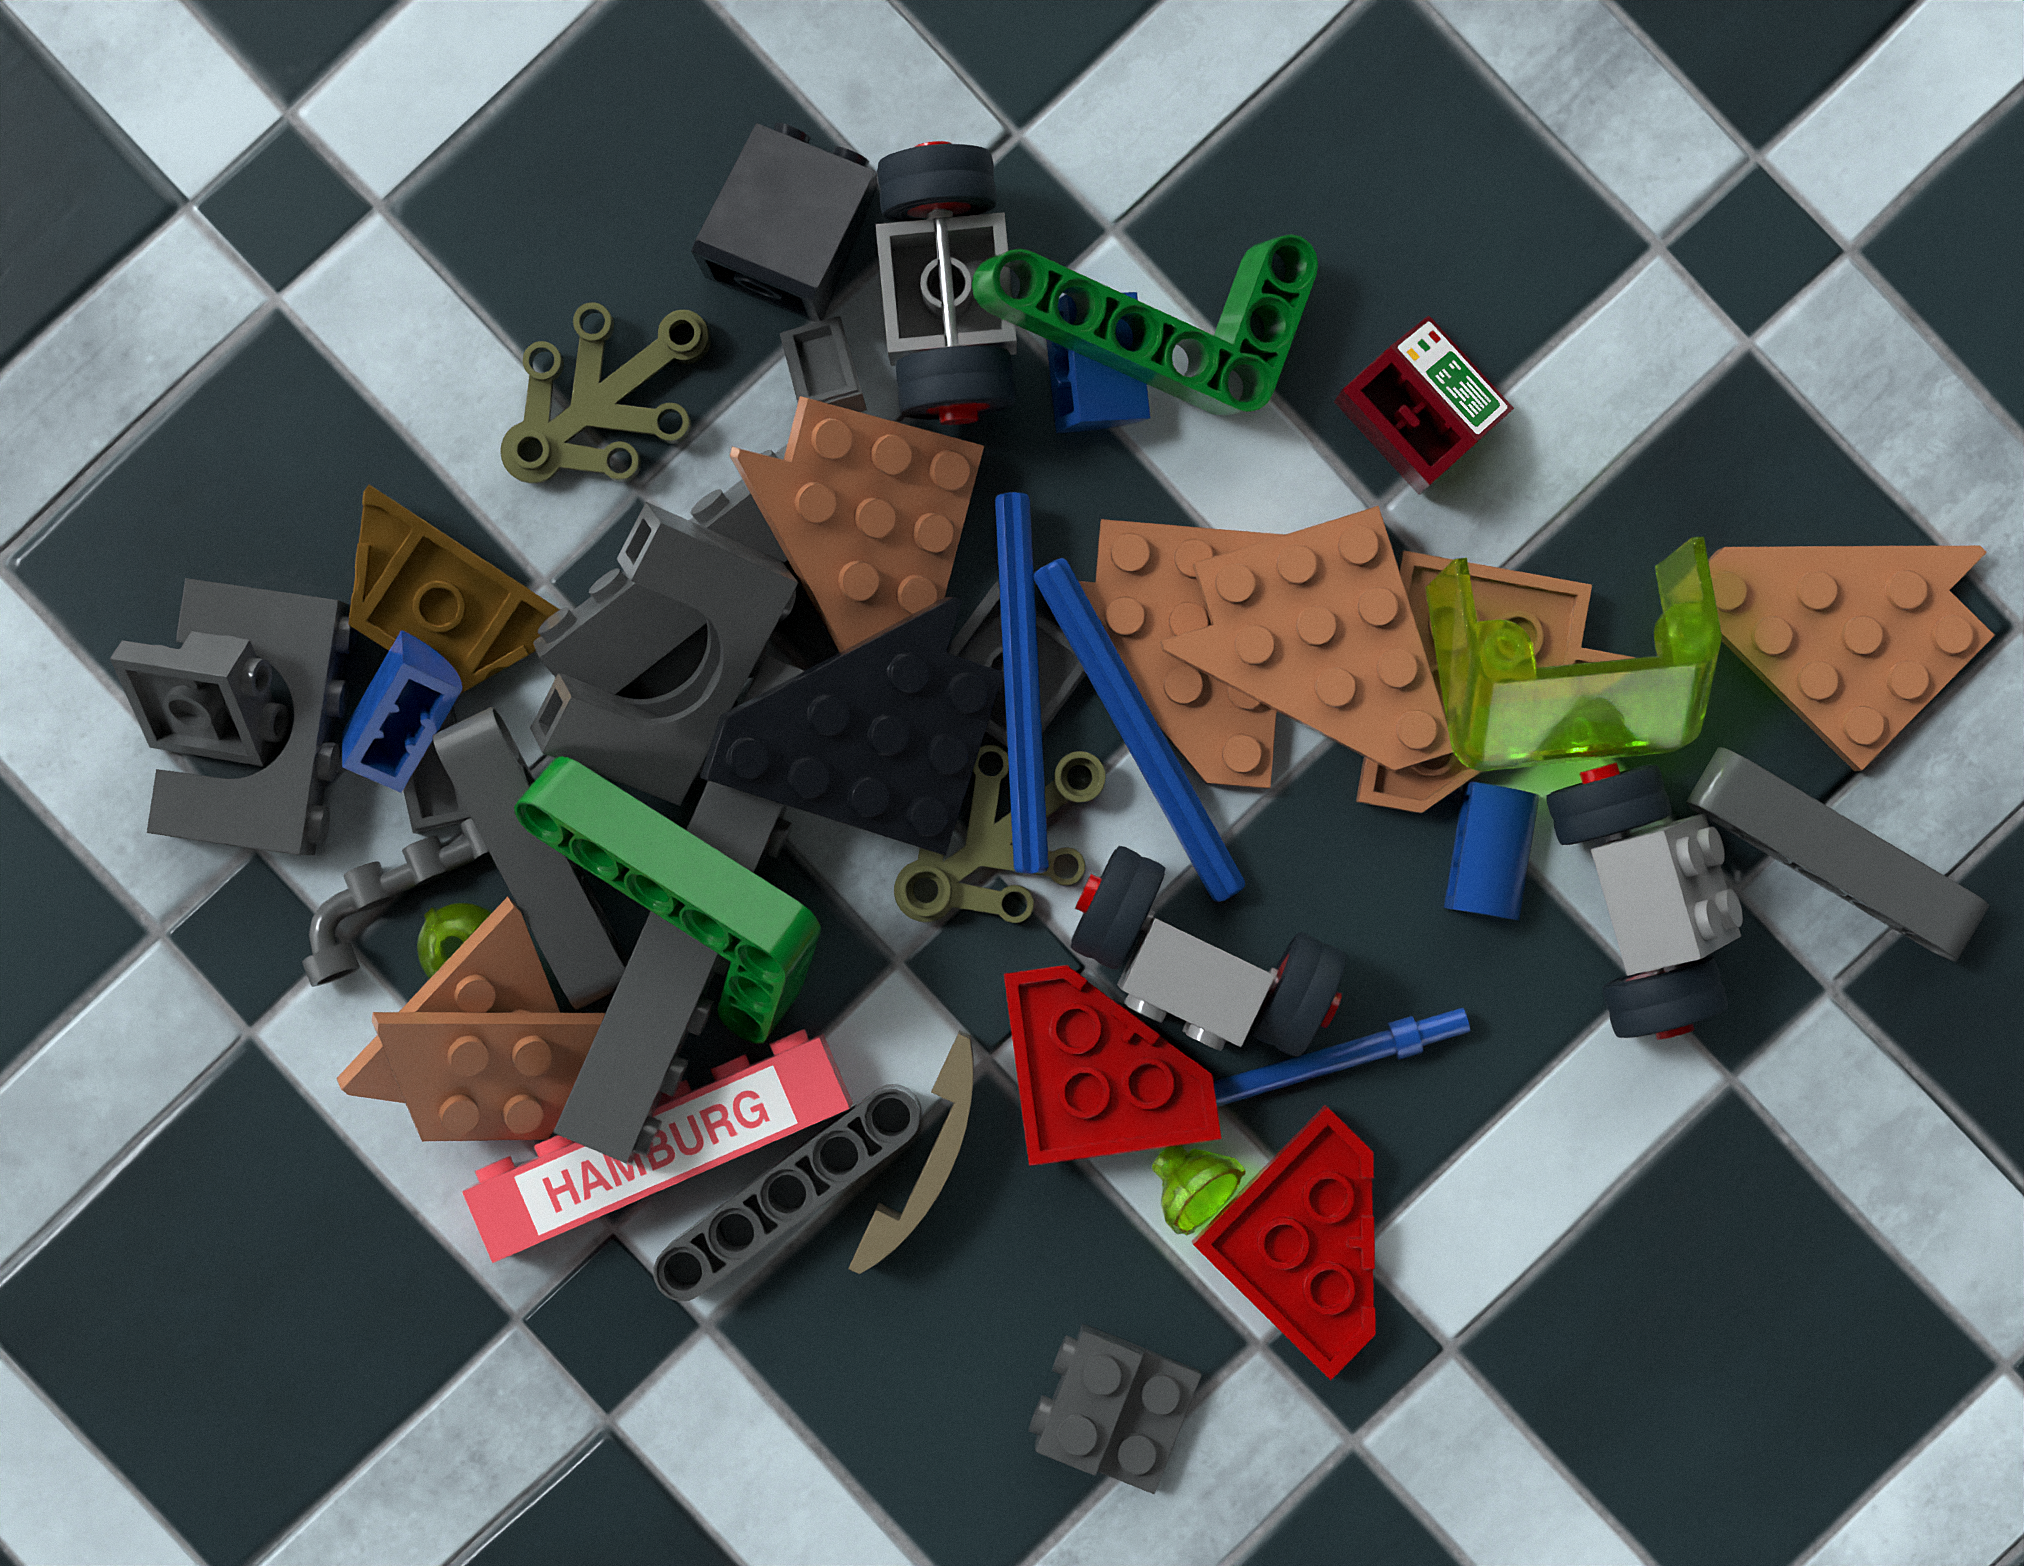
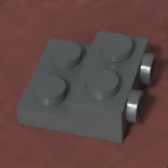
M191 631L180 649L122 640L110 657L149 748L264 766L277 742L282 741L288 731L289 711L285 705L274 703L269 690L272 680L271 665L268 660L256 657L250 640L228 635L220 636Z
M1082 1323L1076 1339L1066 1335L1057 1353L1052 1372L1060 1374L1061 1378L1053 1398L1042 1395L1032 1416L1028 1432L1037 1435L1035 1452L1094 1476L1099 1472L1155 1494L1202 1374L1198 1369Z

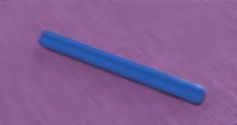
M1009 492L997 495L995 509L1014 869L1017 873L1032 874L1047 871L1049 861L1030 499L1026 493Z
M1060 558L1041 567L1033 574L1035 583L1211 899L1215 902H1220L1233 897L1245 887V881L1067 560Z

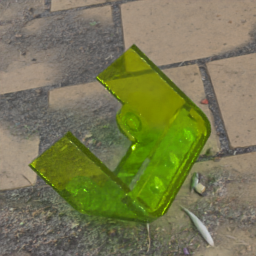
M1704 536L1690 538L1655 566L1663 610L1654 628L1657 656L1537 668L1532 641L1525 630L1519 625L1502 619L1477 621L1467 558H1457L1451 561L1425 587L1450 744L1457 759L1470 769L1491 771L1677 751L1694 741L1700 734L1704 724L1722 639Z

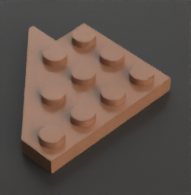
M800 396L784 459L732 446L730 458L839 652L945 598L984 449L983 445Z
M1379 506L1193 564L1211 625L1161 640L1160 644L1163 652L1390 771L1456 751Z
M1101 519L1095 582H1078L1162 733L1205 784L1271 788L1277 711L1163 652L1160 642L1161 640L1211 625L1193 568L1195 562L1285 534Z
M1980 545L1723 547L1718 549L1674 594L1854 771H1862L1995 636L1950 591L1987 553Z
M1402 551L1400 553L1398 569L1456 751L1394 771H1390L1364 757L1356 802L1422 813L1632 668L1635 657L1581 648L1592 585Z

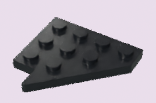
M945 597L720 715L700 778L946 856L1004 672L946 653L962 600L955 597Z

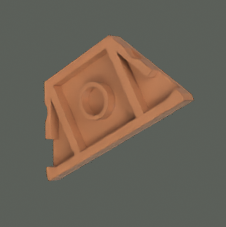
M508 896L399 1011L560 1013L522 913L516 903ZM378 1035L336 1078L341 1090L348 1095L406 1103Z
M373 1012L372 1023L422 1142L547 1140L557 1125L606 1013Z

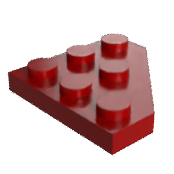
M1068 965L1004 974L1029 1166L1222 1140L1213 1075L1183 1054Z
M1324 1105L1191 1242L1314 1365L1332 1380L1376 1335L1373 1283L1375 1234L1372 1199L1374 1152Z

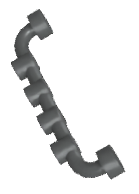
M471 818L460 825L465 838L442 848L438 836L424 838L402 849L406 864L384 873L380 862H371L354 868L343 875L348 889L335 894L322 903L312 918L309 939L313 955L302 961L312 987L336 981L360 968L351 943L338 945L336 943L335 931L341 920L357 912L381 906L392 900L394 896L414 887L428 885L450 875L453 870L474 861H481L492 857Z

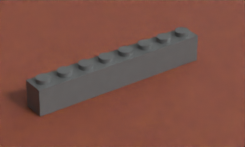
M766 655L763 665L755 675L743 703L804 671ZM708 781L686 831L758 876L767 854L775 858L779 856L792 823L783 819L788 807L787 805ZM651 911L553 1133L628 1165H632L636 1154L647 1157L662 1124L661 1120L653 1117L656 1107L663 1093L672 1097L676 1093L688 1065V1060L679 1057L689 1032L697 1036L701 1035L715 1000L705 997L715 973L726 976L731 962Z

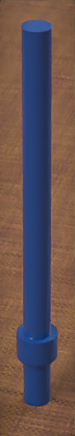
M1459 1008L1416 1022L1413 1016L1387 1023L1388 1030L1213 1081L1217 1107L1396 1054L1398 1060L1421 1054L1425 1045L1471 1032L1464 1008Z

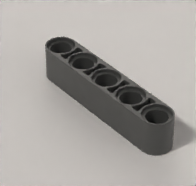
M490 707L434 734V746L448 776L571 1005L576 1010H579L615 993L629 959L580 865L537 839L518 821L514 812V806L535 782V779L498 711L494 707Z
M1722 747L1717 748L1686 801V804L1699 814L1705 813L1708 820L1922 947L1954 962L1959 960L1990 907L1985 900L1731 750Z
M887 1084L876 1089L671 1241L656 1259L653 1274L658 1290L667 1298L675 1301H690L700 1296L908 1142L917 1131L922 1117L921 1104L917 1096L909 1088L899 1084ZM886 1098L901 1100L910 1112L909 1124L899 1131L890 1132L884 1130L877 1124L874 1109L876 1105ZM833 1137L850 1139L858 1150L857 1163L848 1169L839 1170L833 1168L826 1162L823 1155L825 1142ZM782 1175L797 1177L806 1189V1199L803 1204L797 1207H785L779 1204L772 1193L774 1180ZM729 1214H740L749 1219L754 1228L753 1240L745 1245L729 1243L721 1232L723 1217ZM681 1252L694 1255L702 1267L701 1279L694 1283L678 1281L670 1270L672 1255Z

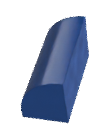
M1123 292V294L1138 300L1137 292ZM1066 294L1059 298L1058 309L1063 320L1073 325L1077 315L1076 304ZM1119 319L1115 330L1116 338L1123 348L1129 350L1133 341L1132 330L1128 323ZM1046 339L1056 433L1114 428L1142 422L1151 418L1147 384Z
M403 630L400 631L342 731L343 768L402 793L431 744L433 735L440 729L462 691V682L457 671L441 654L415 636Z
M1479 782L1464 783L1444 908L1520 920L1540 795Z

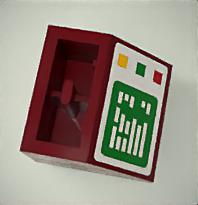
M1429 315L1387 348L1344 387L1334 401L1418 495L1514 409Z

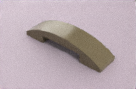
M959 1030L931 1091V1093L953 1102V1105L903 1212L900 1213L878 1203L848 1268L858 1274L865 1272L896 1249L915 1229L940 1194L951 1173L966 1131L974 1082L971 1035Z

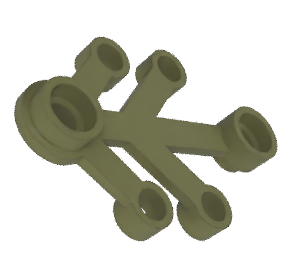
M589 302L580 306L573 317L574 329L580 338L571 406L551 421L553 382L563 372V356L554 345L545 341L531 344L523 354V366L529 374L524 420L507 431L500 449L504 467L514 478L521 482L529 484L546 482L553 478L561 468L606 474L616 482L633 480L640 472L641 458L630 444L618 441L609 444L605 449L567 443L587 427L657 435L660 440L669 444L683 441L691 431L690 416L682 406L676 403H664L656 409L621 405L618 403L672 361L680 364H692L701 360L708 352L711 343L710 331L704 320L690 310H676L669 313L659 325L658 338L601 382L605 344L614 331V320L603 305ZM592 313L602 314L605 318L603 329L596 334H589L583 330L584 319ZM680 324H688L694 328L693 339L685 345H677L671 339L672 331ZM541 352H550L554 355L553 367L545 373L536 372L533 368L535 356ZM674 412L682 416L683 423L678 432L666 434L661 431L660 421L664 415ZM538 440L543 447L542 455L536 461H524L521 456L523 445L527 441ZM619 451L628 452L632 456L631 467L623 473H615L610 468L611 457Z
M985 745L979 749L973 768L976 780L966 845L944 862V855L919 848L918 860L907 864L899 872L894 884V896L900 910L909 918L919 922L936 921L944 917L952 907L999 914L1002 919L1010 923H1020L1031 915L1034 908L1033 897L1023 886L1010 885L998 891L958 883L980 866L1015 871L1013 845H1010L1013 843L1011 812L995 823L1001 780L1006 777L1009 771L1008 755L1001 747ZM1077 751L1066 755L1060 760L1055 769V780L1045 787L1046 818L1068 801L1084 803L1099 795L1104 787L1106 775L1104 767L1097 757L1088 752ZM987 752H995L1003 760V768L996 776H986L978 767L980 757ZM1081 765L1090 771L1092 780L1086 789L1076 790L1069 785L1067 774L1074 766ZM1063 847L1054 852L1048 851L1049 867L1047 871L1032 874L1049 876L1060 885H1072L1082 878L1085 871V861L1077 850ZM1062 854H1070L1078 862L1077 873L1069 879L1060 878L1054 872V861ZM930 878L936 882L938 895L935 900L924 903L915 897L914 886L918 880ZM1010 892H1020L1027 900V908L1019 916H1010L1003 910V898Z

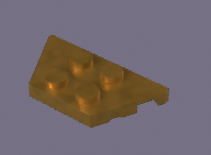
M368 484L363 492L360 538L357 544L356 573L348 625L388 651L401 630L420 639L441 654L454 667L462 682L461 693L535 652L536 649L533 641L541 636L538 633V629L550 616L560 609Z

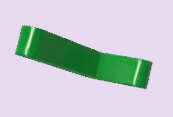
M1293 234L1258 243L1248 249L1239 265L1214 335L1041 255L1024 249L1009 250L991 257L980 264L973 275L972 289L974 298L980 307L992 315L1214 415L1229 416L1259 410L1268 403L1273 395L1316 278L1318 260L1312 245L1303 237ZM1274 253L1280 256L1285 264L1286 273L1283 282L1276 277L1272 269ZM1004 266L1013 270L1019 278L1020 290L1016 299L1008 296L1001 287L1000 273ZM1062 293L1070 296L1076 304L1077 315L1073 325L1063 320L1059 313L1058 301ZM1253 312L1260 316L1264 324V335L1261 341L1255 338L1250 328V318ZM1119 319L1128 323L1132 330L1133 341L1129 350L1123 348L1116 338L1115 330ZM1176 345L1180 346L1188 357V369L1184 376L1177 372L1173 365L1172 354ZM1232 370L1239 375L1243 384V391L1239 400L1232 396L1228 387V379Z
M563 756L554 758L515 804L514 812L518 821L540 841L729 960L731 963L718 1005V1015L723 1024L738 1037L755 1044L763 1043L801 993L821 933V926L817 918L799 901L581 763Z

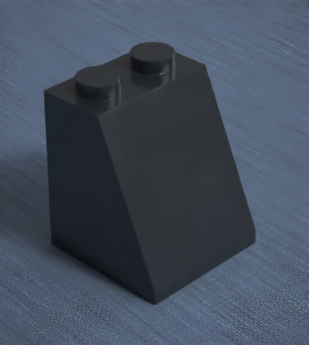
M756 123L702 226L691 252L705 278L813 322L823 321L877 190L876 173L868 168L870 162L867 158L852 150L835 146L833 152L830 153L810 145L811 137L795 127L784 123H776L774 129H770Z

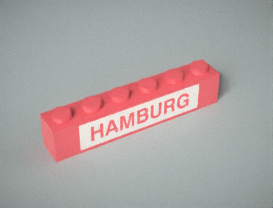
M805 1029L799 1030L770 1043L769 1045L774 1055L750 1065L746 1054L710 1069L715 1079L710 1083L691 1090L686 1079L680 1082L673 1097L663 1093L653 1114L654 1118L662 1121L656 1140L648 1156L643 1157L636 1154L632 1165L556 1135L534 1145L538 1157L515 1166L511 1156H508L476 1170L475 1174L479 1182L462 1191L492 1263L850 1109L853 1101L824 1034L809 1039Z

